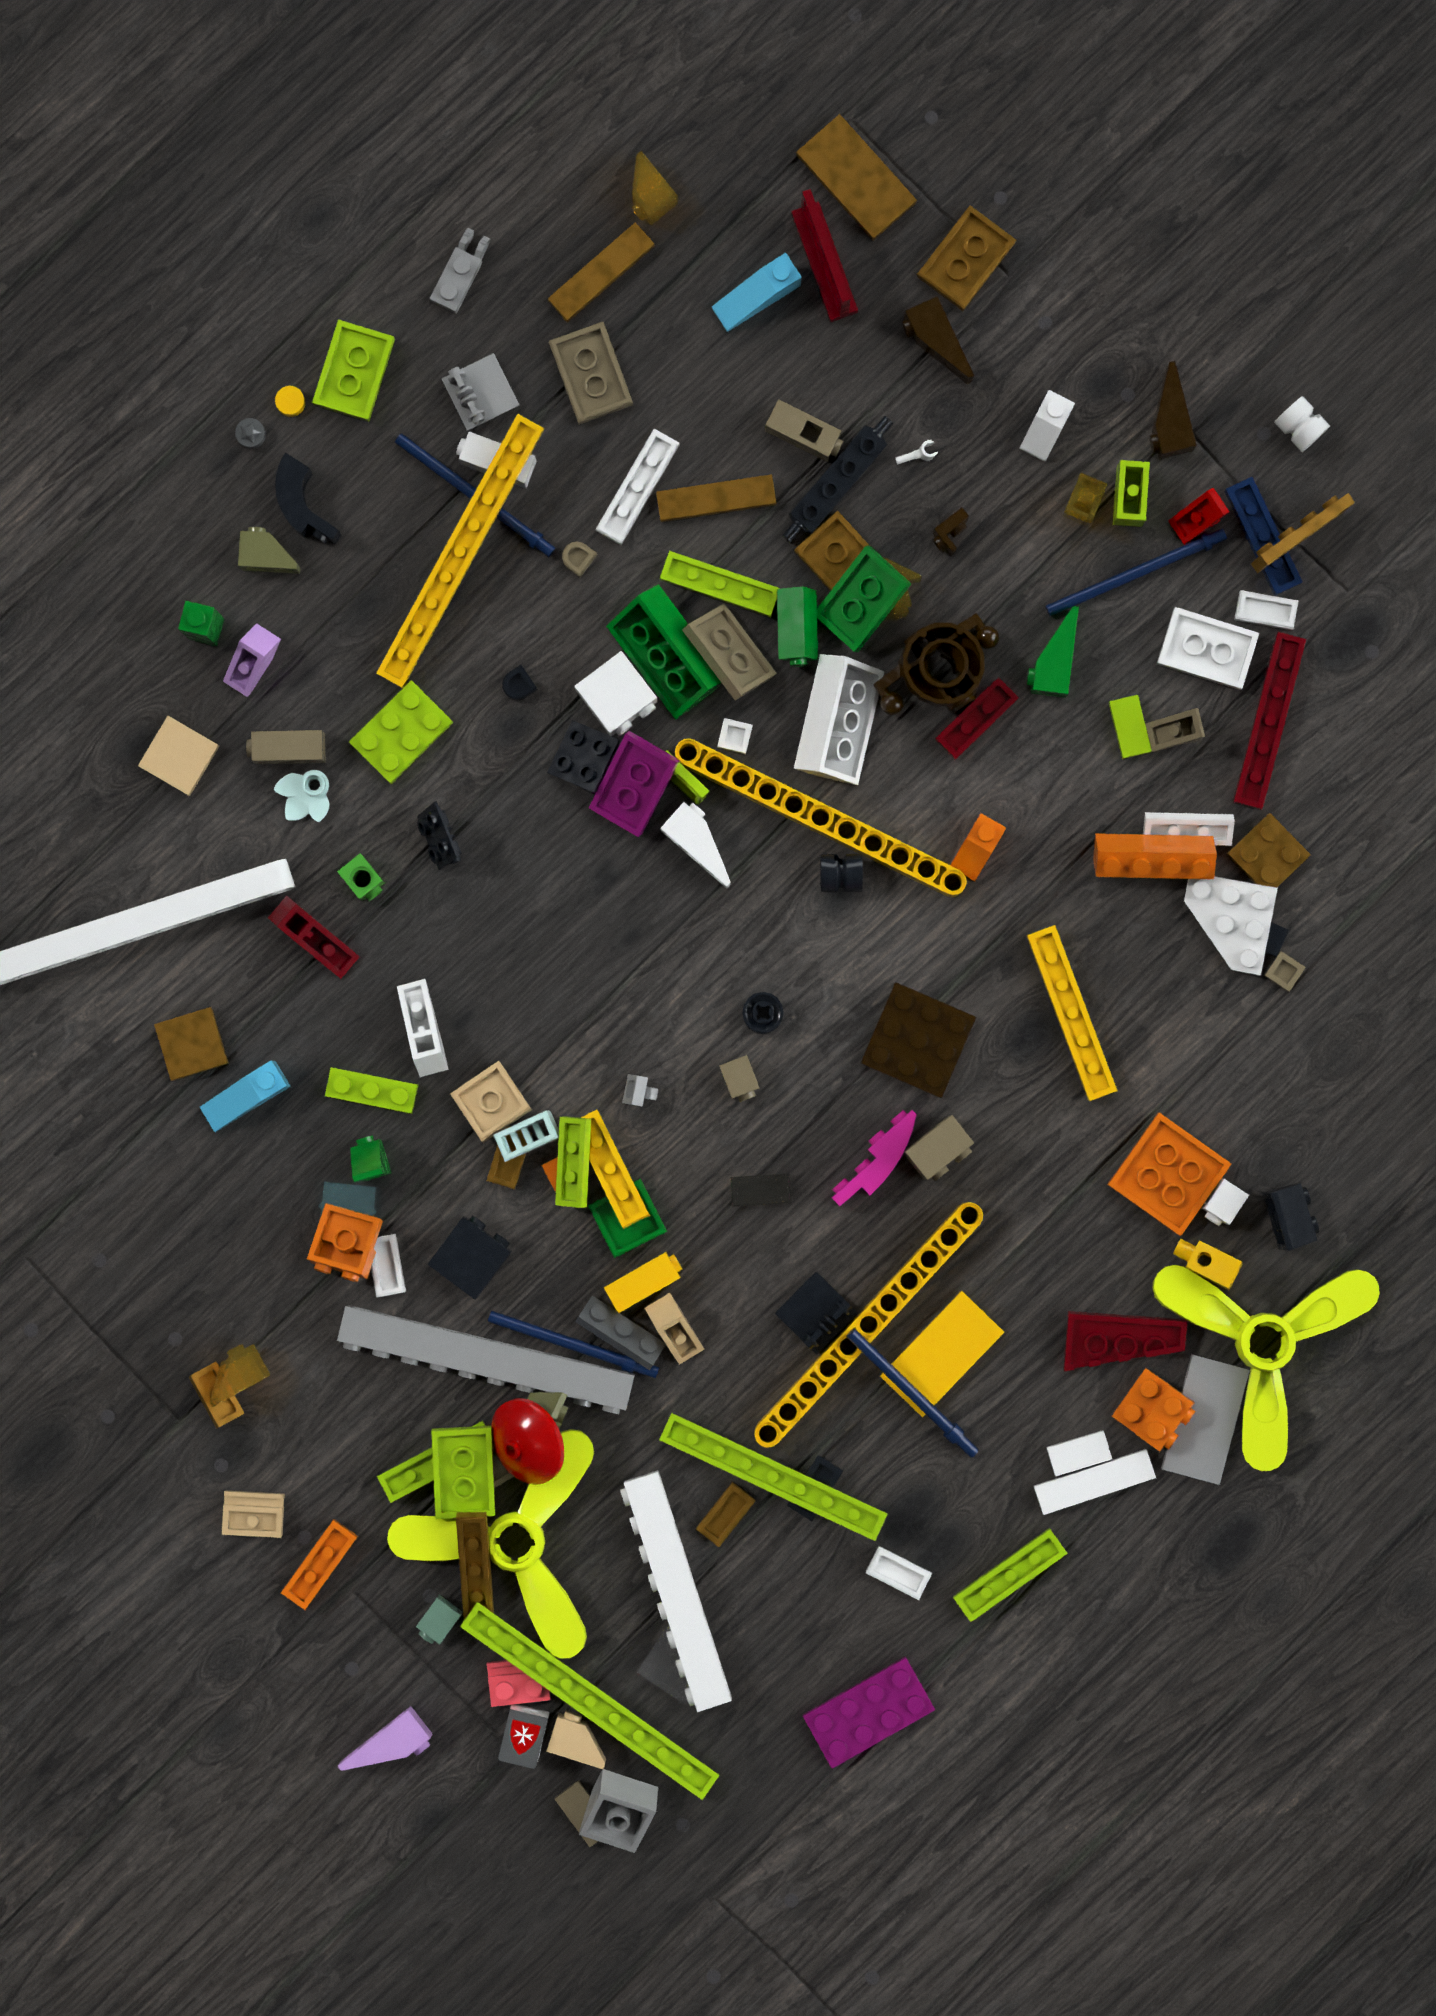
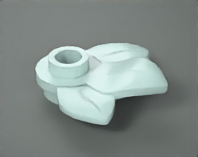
M310 770L304 775L290 773L276 783L274 790L280 795L288 797L285 806V817L287 820H300L310 814L314 820L320 822L327 815L330 805L326 796L329 790V780L321 771ZM318 780L320 787L317 790H311V781Z

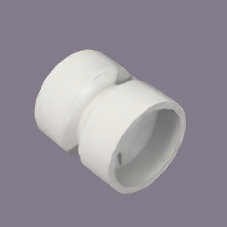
M1303 396L1295 401L1274 422L1284 434H1292L1291 441L1301 452L1312 445L1330 427L1320 414H1313L1314 407Z

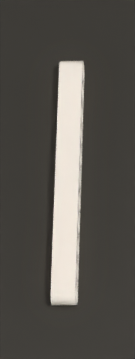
M287 859L277 860L0 951V985L294 889L295 884Z

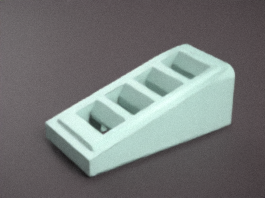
M546 1110L493 1134L506 1162L559 1139V1129L551 1111ZM542 1120H544V1123L550 1134L546 1137L539 1124V1122ZM528 1126H533L538 1137L537 1141L534 1142ZM519 1130L522 1131L527 1143L524 1147L517 1134ZM505 1136H511L517 1150L511 1151Z

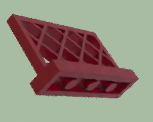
M811 189L802 191L801 208L791 211V215L831 323L858 313V308L819 201L815 202Z

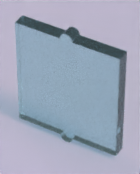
M324 1182L322 1203L319 1204L321 1215L325 1203L373 1216L376 1213V1209H374L376 1187Z

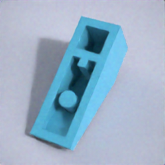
M784 253L755 272L714 304L712 309L728 332L800 287L802 277L788 255Z
M271 1060L200 1106V1109L214 1132H217L291 1086L277 1062Z

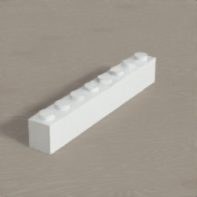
M659 1471L624 1481L625 1488L620 1490L625 1506L631 1505L634 1517L629 1518L634 1535L640 1534L643 1545L639 1546V1551L643 1563L649 1562L652 1574L648 1575L652 1591H658L662 1601L657 1603L662 1621L667 1619L671 1629L666 1634L671 1649L677 1648L680 1657L679 1660L675 1661L681 1678L686 1676L689 1688L685 1689L689 1706L695 1705L697 1712L730 1702L732 1697Z

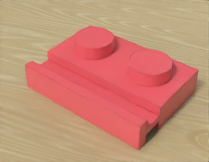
M509 1661L487 1662L491 1707L551 1700L548 1689Z

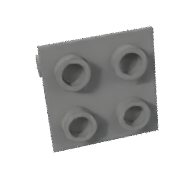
M494 353L462 369L455 367L448 371V376L442 378L467 431L520 406Z

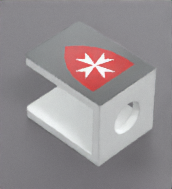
M519 1704L511 1705L498 1759L503 1762L535 1769L550 1712Z

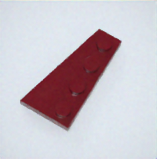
M1068 1311L1063 1370L1070 1371L1075 1370L1074 1368L1085 1366L1093 1367L1103 1363L1123 1362L1132 1358L1152 1357L1185 1351L1187 1320Z

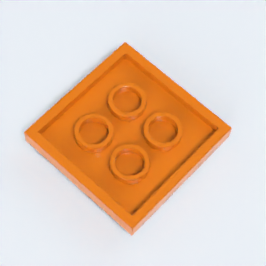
M1158 1112L1107 1185L1171 1231L1181 1236L1227 1172L1231 1163Z

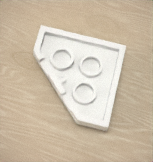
M1214 876V879H1188L1184 902L1231 970L1261 975L1278 888Z

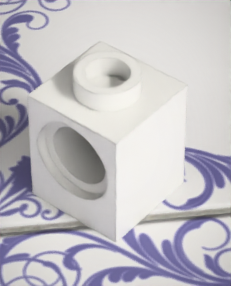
M1221 1179L1201 1207V1209L1207 1212L1204 1217L1218 1226L1222 1222L1230 1225L1249 1195L1226 1179Z

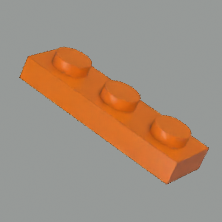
M334 1519L281 1594L306 1610L358 1536Z

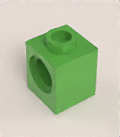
M361 853L337 871L361 901L366 898L371 901L383 891L381 886L385 882ZM361 872H368L371 876V881L366 887H358L356 885V877Z

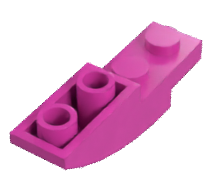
M902 1110L890 1121L894 1125L890 1130L884 1133L881 1129L868 1141L872 1146L867 1150L875 1159L870 1162L866 1158L854 1169L857 1172L854 1178L850 1181L844 1178L832 1189L836 1194L831 1198L839 1207L861 1187L870 1196L893 1171L913 1131L916 1113L913 1110L908 1114Z

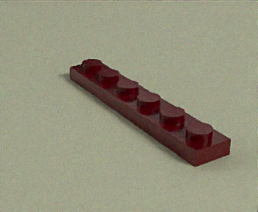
M1281 632L1276 633L1233 799L1235 804L1258 810L1263 809L1306 643L1304 638Z

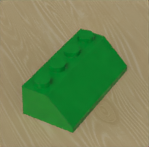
M658 584L639 594L606 627L676 720L711 695L722 683L682 631L688 623Z

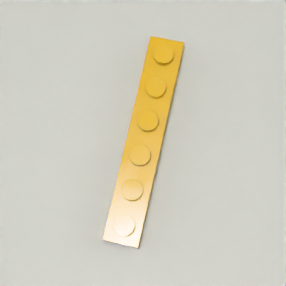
M1053 925L1027 935L1088 1101L1116 1092L1117 1088L1056 926Z

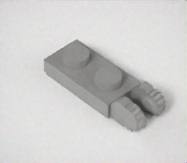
M470 228L465 230L458 248L455 247L429 298L431 302L457 314L483 263L482 258L490 243V238L484 236L479 241L474 256L467 253L466 250L474 236V230Z

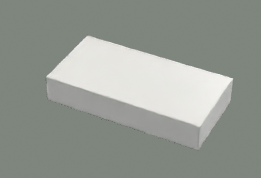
M1240 590L1234 620L1292 631L1294 629L1298 600Z
M396 1234L378 1237L374 1247L376 1254L371 1266L376 1297L406 1292Z
M1103 1430L1046 1447L1055 1476L1112 1460Z
M878 1546L866 1570V1574L917 1600L920 1599L932 1575V1572L881 1546Z

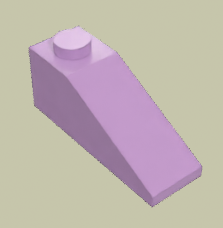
M410 1706L341 1760L338 1767L343 1771L405 1758L413 1752L417 1756L430 1746L428 1740L431 1738L432 1732Z

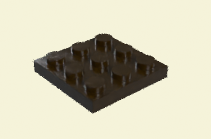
M895 982L860 1064L942 1098L977 1017Z

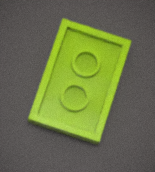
M338 320L312 401L313 405L369 422L395 337Z
M411 680L349 743L392 784L453 724V721Z
M491 1426L432 1429L435 1518H456L457 1512H487V1516H495Z

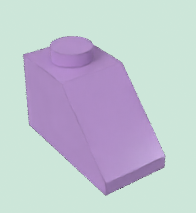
M256 623L239 641L223 682L248 697L273 660L281 639Z

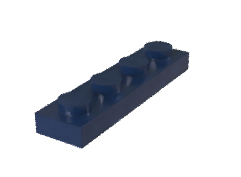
M1253 477L1225 489L1224 492L1257 559L1259 556L1256 551L1268 542H1271L1273 546L1280 542L1278 538L1280 533ZM1289 552L1262 570L1274 596L1303 582Z

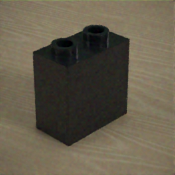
M472 1215L470 1219L466 1216L462 1217L428 1265L476 1300L510 1256L512 1250L508 1248L510 1242L498 1233L491 1236L484 1230L487 1225Z

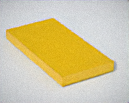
M960 1291L891 1364L935 1405L1000 1338L1004 1331L963 1291ZM884 1373L880 1375L922 1418L926 1415Z

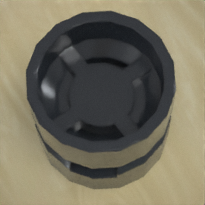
M821 854V892H837L839 888H843L845 892H862V854H846L843 859H840L837 854Z

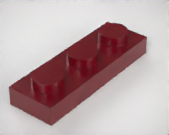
M998 677L935 740L956 760L1019 697Z

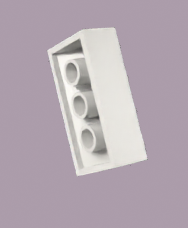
M820 654L794 769L814 776L858 785L879 696L873 684L883 677L884 671L846 656Z

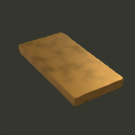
M840 114L796 152L797 157L873 241L917 203V199Z

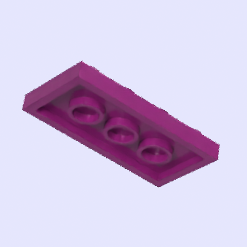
M905 1656L803 1714V1718L833 1769L935 1711V1708Z

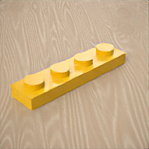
M595 1110L581 1117L591 1119L589 1161L622 1228L624 1229L650 1216L599 1111Z

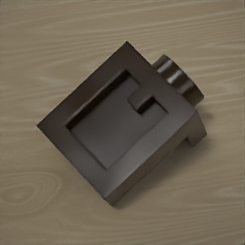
M962 507L934 528L933 531L935 538L932 540L936 547L942 553L947 551L950 556L956 552L957 547L948 536L952 535L955 538L967 528L965 523L968 521L969 515Z

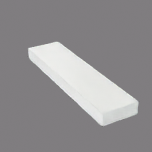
M653 429L598 524L597 532L622 545L679 447V442Z
M1143 1449L1034 1485V1489L1042 1514L1045 1515L1154 1479L1156 1476L1147 1449Z

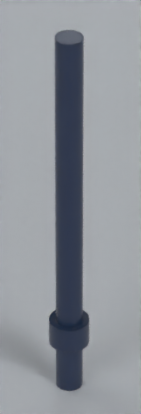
M491 1311L488 1322L620 1366L622 1367L621 1370L631 1374L635 1371L656 1378L660 1368L653 1365L648 1370L627 1355L625 1356Z
M855 1328L847 1334L846 1337L944 1431L943 1436L952 1444L956 1443L970 1458L976 1455L979 1449L964 1435V1430L957 1423L952 1424Z

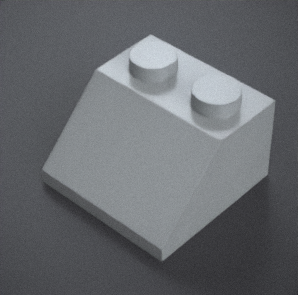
M602 1769L591 1791L579 1835L635 1853L656 1813L658 1787Z

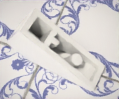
M683 802L660 828L661 832L727 889L731 885V881L707 822L703 819L705 813L694 803L688 806Z
M422 979L397 986L412 1058L419 1076L422 1077L448 1070L444 1047L426 980Z

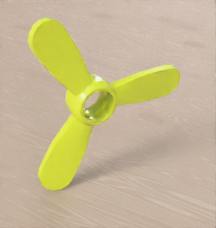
M1178 1265L1164 1267L1157 1273L1153 1281L1155 1298L1162 1306L1199 1327L1236 1340L1235 1347L1239 1358L1246 1366L1251 1368L1243 1408L1242 1451L1245 1460L1253 1468L1260 1471H1271L1278 1468L1284 1462L1287 1454L1288 1415L1280 1369L1291 1360L1296 1349V1341L1336 1329L1368 1312L1377 1303L1380 1294L1379 1285L1375 1277L1366 1271L1356 1269L1347 1271L1317 1288L1282 1317L1272 1313H1259L1249 1316L1220 1289L1185 1267ZM1258 1324L1260 1327L1268 1326L1281 1333V1347L1273 1361L1271 1358L1264 1359L1250 1352V1338L1255 1331L1254 1327Z
M574 1429L561 1432L564 1443V1461L557 1476L544 1484H529L519 1510L503 1514L495 1519L490 1527L488 1526L490 1559L502 1570L516 1573L531 1621L545 1648L558 1658H571L577 1655L584 1648L587 1639L585 1626L569 1596L540 1559L545 1545L544 1531L541 1526L570 1496L593 1459L594 1449L591 1440L582 1431ZM408 1515L398 1518L392 1523L388 1531L387 1540L390 1549L396 1556L405 1560L448 1561L459 1559L456 1518L436 1519L435 1516ZM513 1523H519V1526L526 1529L531 1539L535 1541V1545H531L529 1551L524 1556L518 1557L517 1561L511 1560L512 1557L505 1555L500 1545L496 1544V1538H500L501 1533L506 1528L513 1526Z

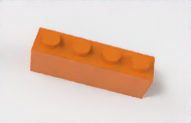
M1095 833L1093 861L1096 877L1214 879L1217 852L1213 836Z

